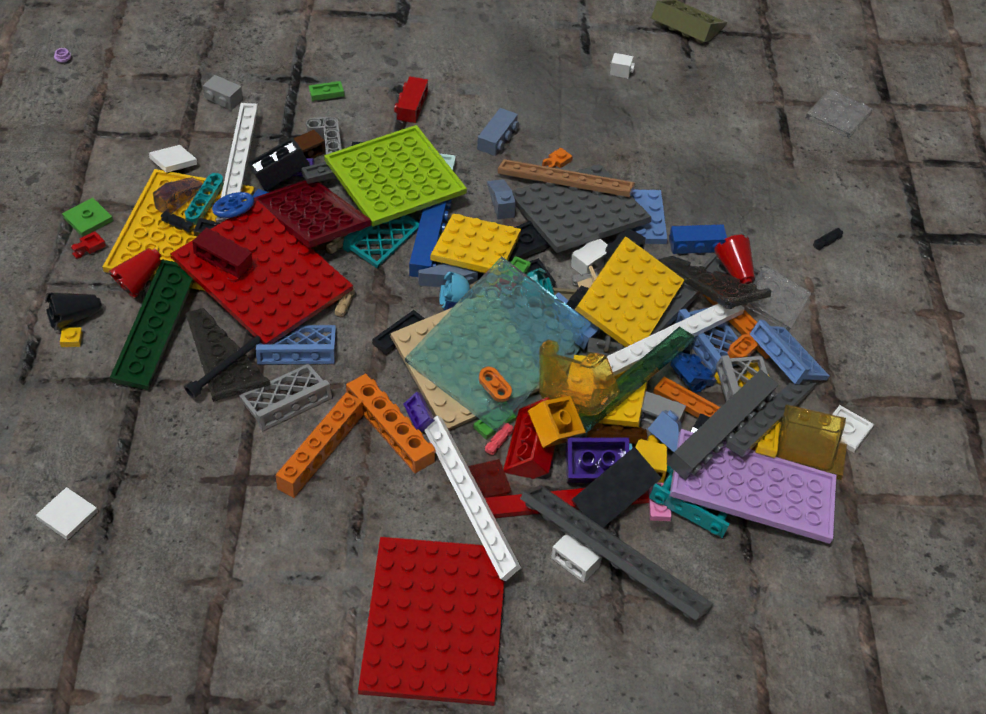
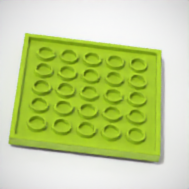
M417 125L324 155L325 162L361 212L371 219L372 227L467 193L466 186Z

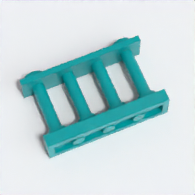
M668 465L666 472L670 473L662 487L655 483L649 498L657 504L667 506L673 512L723 538L730 524L725 521L728 513L720 511L718 516H715L706 511L708 507L701 505L698 507L691 502L671 497L669 490L672 483L673 469Z

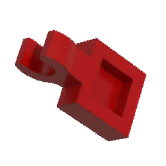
M95 231L79 238L80 243L71 246L74 251L72 255L79 259L86 251L91 254L106 247V244Z

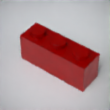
M409 76L408 81L404 82L403 93L400 92L399 102L394 107V112L397 113V120L416 123L428 94V79Z

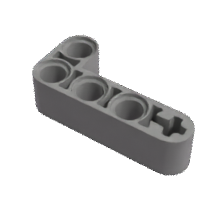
M335 117L310 118L306 121L307 132L314 129L325 140L326 155L341 150L339 124Z

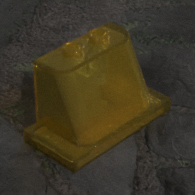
M785 405L779 426L776 457L835 474L836 479L841 480L847 444L840 442L846 418Z

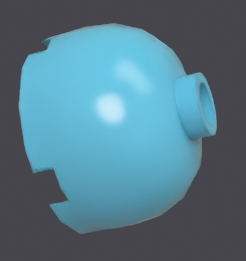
M447 272L444 276V280L447 281L440 288L439 302L444 304L442 308L450 309L470 300L472 289H470V284L463 275Z

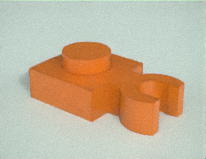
M559 148L549 154V158L542 161V166L562 168L572 162L573 156L563 148Z

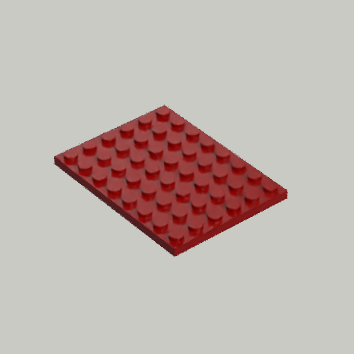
M256 201L253 207L246 213L228 218L210 229L252 252L253 265L240 278L194 254L192 241L170 253L171 259L254 337L260 336V343L263 345L273 344L353 290V284L312 248H308L290 234L276 216L259 201Z
M380 537L358 686L359 695L494 706L504 580L500 579L483 545Z

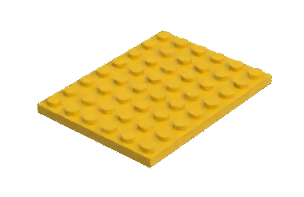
M154 169L103 265V271L109 273L112 268L148 248L151 250L155 248L161 254V260L173 261L170 253L192 241L197 236H194V229L191 232H187L162 221L161 214L164 211H168L185 219L184 213L206 178L174 172L166 173L163 170ZM243 185L242 192L250 193L253 196L255 187ZM223 188L203 219L216 222L217 216L213 214L212 208L214 203L221 198ZM208 191V192H205L204 194L208 195V194H212L213 192ZM204 203L197 204V206L205 205ZM156 271L154 272V274H153L152 277L150 278V281L153 280ZM194 280V283H193V285H192V288H193V289H198V290H204V289Z

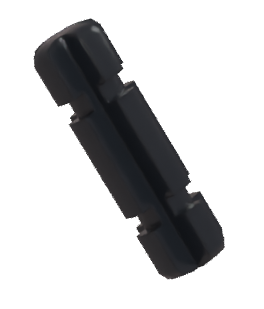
M164 211L161 214V220L187 232H191L194 229V223L168 211Z
M836 228L821 236V238L814 240L813 246L818 250L836 241V239L841 238L843 230Z

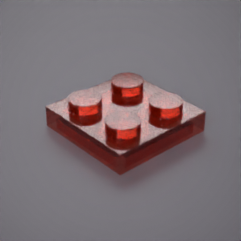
M500 459L468 466L484 498L512 494Z

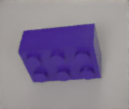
M567 438L566 483H592L629 452V438Z

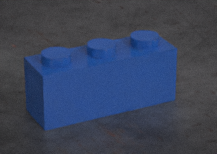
M724 224L671 226L669 241L672 254L715 252V247L719 242L721 245L726 242L727 236Z

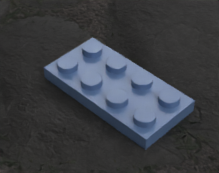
M633 190L631 196L651 216V223L632 228L631 230L646 237L645 244H667L661 190Z

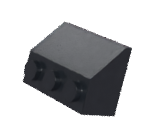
M293 137L248 162L264 191L274 189L280 182L287 181L292 175L302 172L303 167L310 166L302 149Z

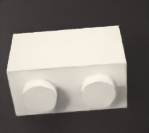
M598 239L587 243L579 250H575L572 254L571 267L581 275L590 273L589 266H592L595 272L605 266V249L608 244Z
M566 533L553 546L551 556L554 561L582 582H585L600 567L602 558L596 555L588 545L579 543L576 537L570 533Z

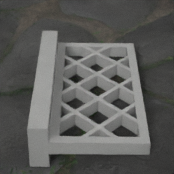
M729 355L721 356L716 364L726 402L741 388L737 382L739 379L744 383L749 381L748 378L742 375L745 370L752 375L757 373L756 370L748 366L750 363L758 362L759 369L768 375L762 356L730 358ZM732 364H738L744 369L739 373L733 369ZM782 420L780 421V426H779V427H782V426H783V421H782Z
M306 364L239 395V397L258 421L260 429L264 431L331 399L332 394L329 382L327 380L323 381L309 364ZM305 372H308V373H309V376H308V377H302V376H300L301 374H303V373H305ZM286 381H293L291 385L283 384ZM297 382H305V386H296ZM275 389L274 393H267L266 390ZM280 390H288L287 394H278ZM251 397H258L256 401L247 400ZM262 398L271 399L269 403L261 402Z

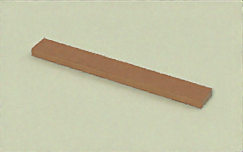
M503 159L498 167V174L630 197L635 188V183L506 159Z

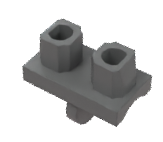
M606 335L605 340L589 337L587 356L604 358L621 350L623 345L611 342V337Z

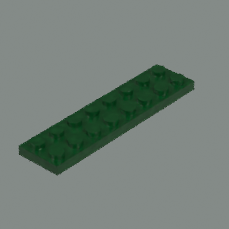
M161 260L162 262L155 273L111 373V382L149 390L194 283V279L176 262Z

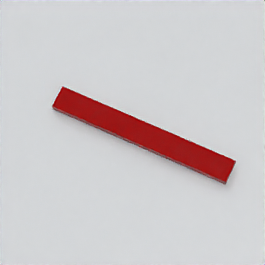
M585 488L550 492L579 510L572 502V499ZM648 490L631 505L649 503ZM522 494L485 498L495 518L541 514L539 511L526 506V502L520 499Z

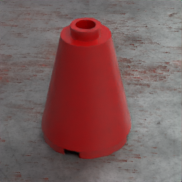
M740 234L726 238V242L722 245L719 242L715 247V254L737 285L742 287L752 285L755 275L749 237L745 238L744 235Z
M148 248L112 268L109 273H111L112 278L123 290H129V295L136 299L162 262L160 259L162 256L155 248L153 250Z

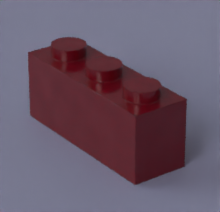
M207 227L192 241L194 254L237 278H240L253 265L252 252Z

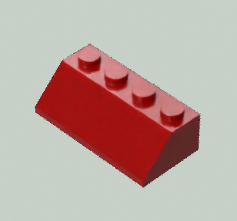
M549 397L519 409L503 472L506 474L535 479L549 473L555 445L542 447L528 412L529 409L542 401L551 400Z

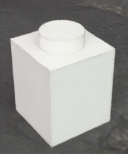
M614 53L610 75L628 79L630 72L633 73L635 63H632L633 56Z

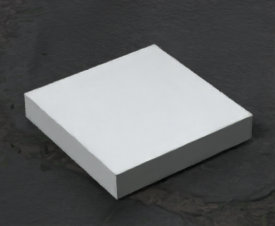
M181 145L149 152V158L166 173L197 164V159Z
M839 405L821 428L820 434L855 453L873 429L874 424Z
M66 487L36 514V518L68 540L98 510L97 507Z

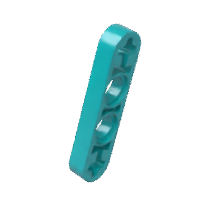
M212 173L206 178L184 213L186 220L197 225L199 219L204 218L223 188L224 182L221 174ZM208 191L213 192L212 194H208V195L204 194L205 192H208ZM198 203L205 204L203 206H197Z

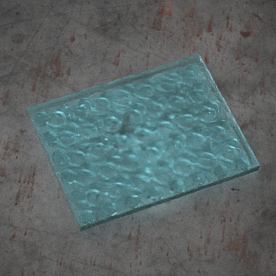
M501 256L405 357V362L497 432L591 326V322ZM484 367L495 368L511 386L512 393L508 401H495L479 383V373ZM485 378L487 381H491V378Z

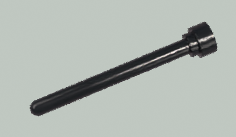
M254 337L200 380L191 381L185 385L184 388L187 394L195 399L201 394L202 387L261 342V337Z

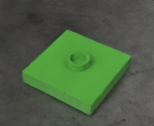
M94 198L62 213L63 218L82 237L113 221V217Z

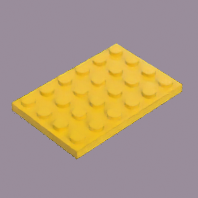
M625 236L583 296L575 311L624 347H628L650 336L684 282V279Z

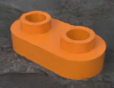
M741 335L730 345L727 354L730 358L749 357L755 351L758 343L751 335Z
M484 367L479 373V383L495 401H508L512 393L511 386L495 368ZM489 377L491 381H487L485 378Z

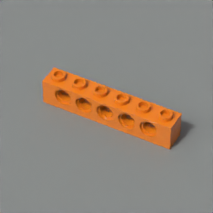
M365 373L346 384V392L363 401V415L414 473L435 462L436 450L433 444L428 443L424 439L422 432L414 428L407 416L404 417L399 407L389 400L386 392H382L378 388L374 379H370Z
M348 393L342 396L277 472L276 483L278 490L293 498L296 497L363 416L362 400Z

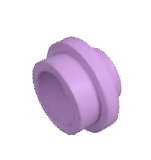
M59 48L55 51L54 58L58 62L65 63L70 60L71 54L66 48Z

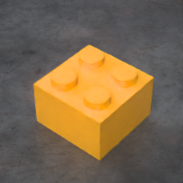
M571 396L542 401L528 410L543 448L566 443L567 438H577L586 433Z

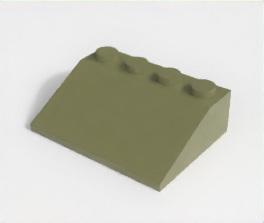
M678 0L657 1L651 19L656 20V24L662 26L665 24L669 26L668 29L672 31L678 30L686 37L692 36L699 43L710 41L727 25L726 21Z

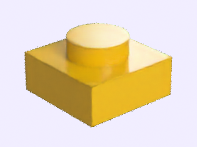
M62 328L60 337L61 347H81L82 328Z

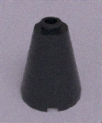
M51 292L47 293L45 297V303H49V308L46 309L48 320L55 331L95 315L102 308L101 300L95 294Z

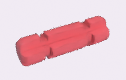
M505 423L493 436L491 442L486 444L485 452L493 455L506 441L507 436L512 434L514 427L509 423Z

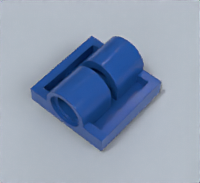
M672 352L669 355L670 366L692 392L699 393L706 386H713L717 381L713 377V372L701 363V358L696 354Z

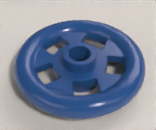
M235 192L225 195L214 203L212 208L213 214L219 218L240 216L253 207L254 197L247 192Z

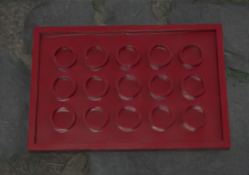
M305 180L254 197V203L259 201L276 216L290 234L308 248L316 247L319 244L330 242L338 237L347 236L352 232L371 226V219L319 182L307 184Z

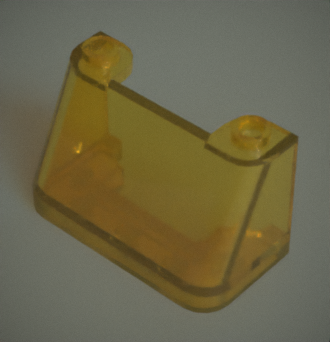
M549 339L545 341L539 349V393L542 399L571 396L577 412L593 416L602 412L620 393L606 355L590 353L582 361L556 354L559 350L558 343Z

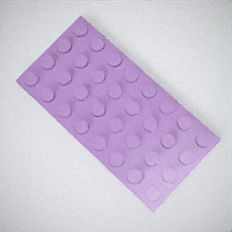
M681 429L677 449L694 432ZM723 442L724 446L717 454L712 453L713 457L706 465L701 464L702 468L695 476L691 474L685 480L673 470L670 490L671 497L829 544L833 540L836 491L835 474L778 457L774 458L759 454L754 450H750L742 457L728 449L726 442Z

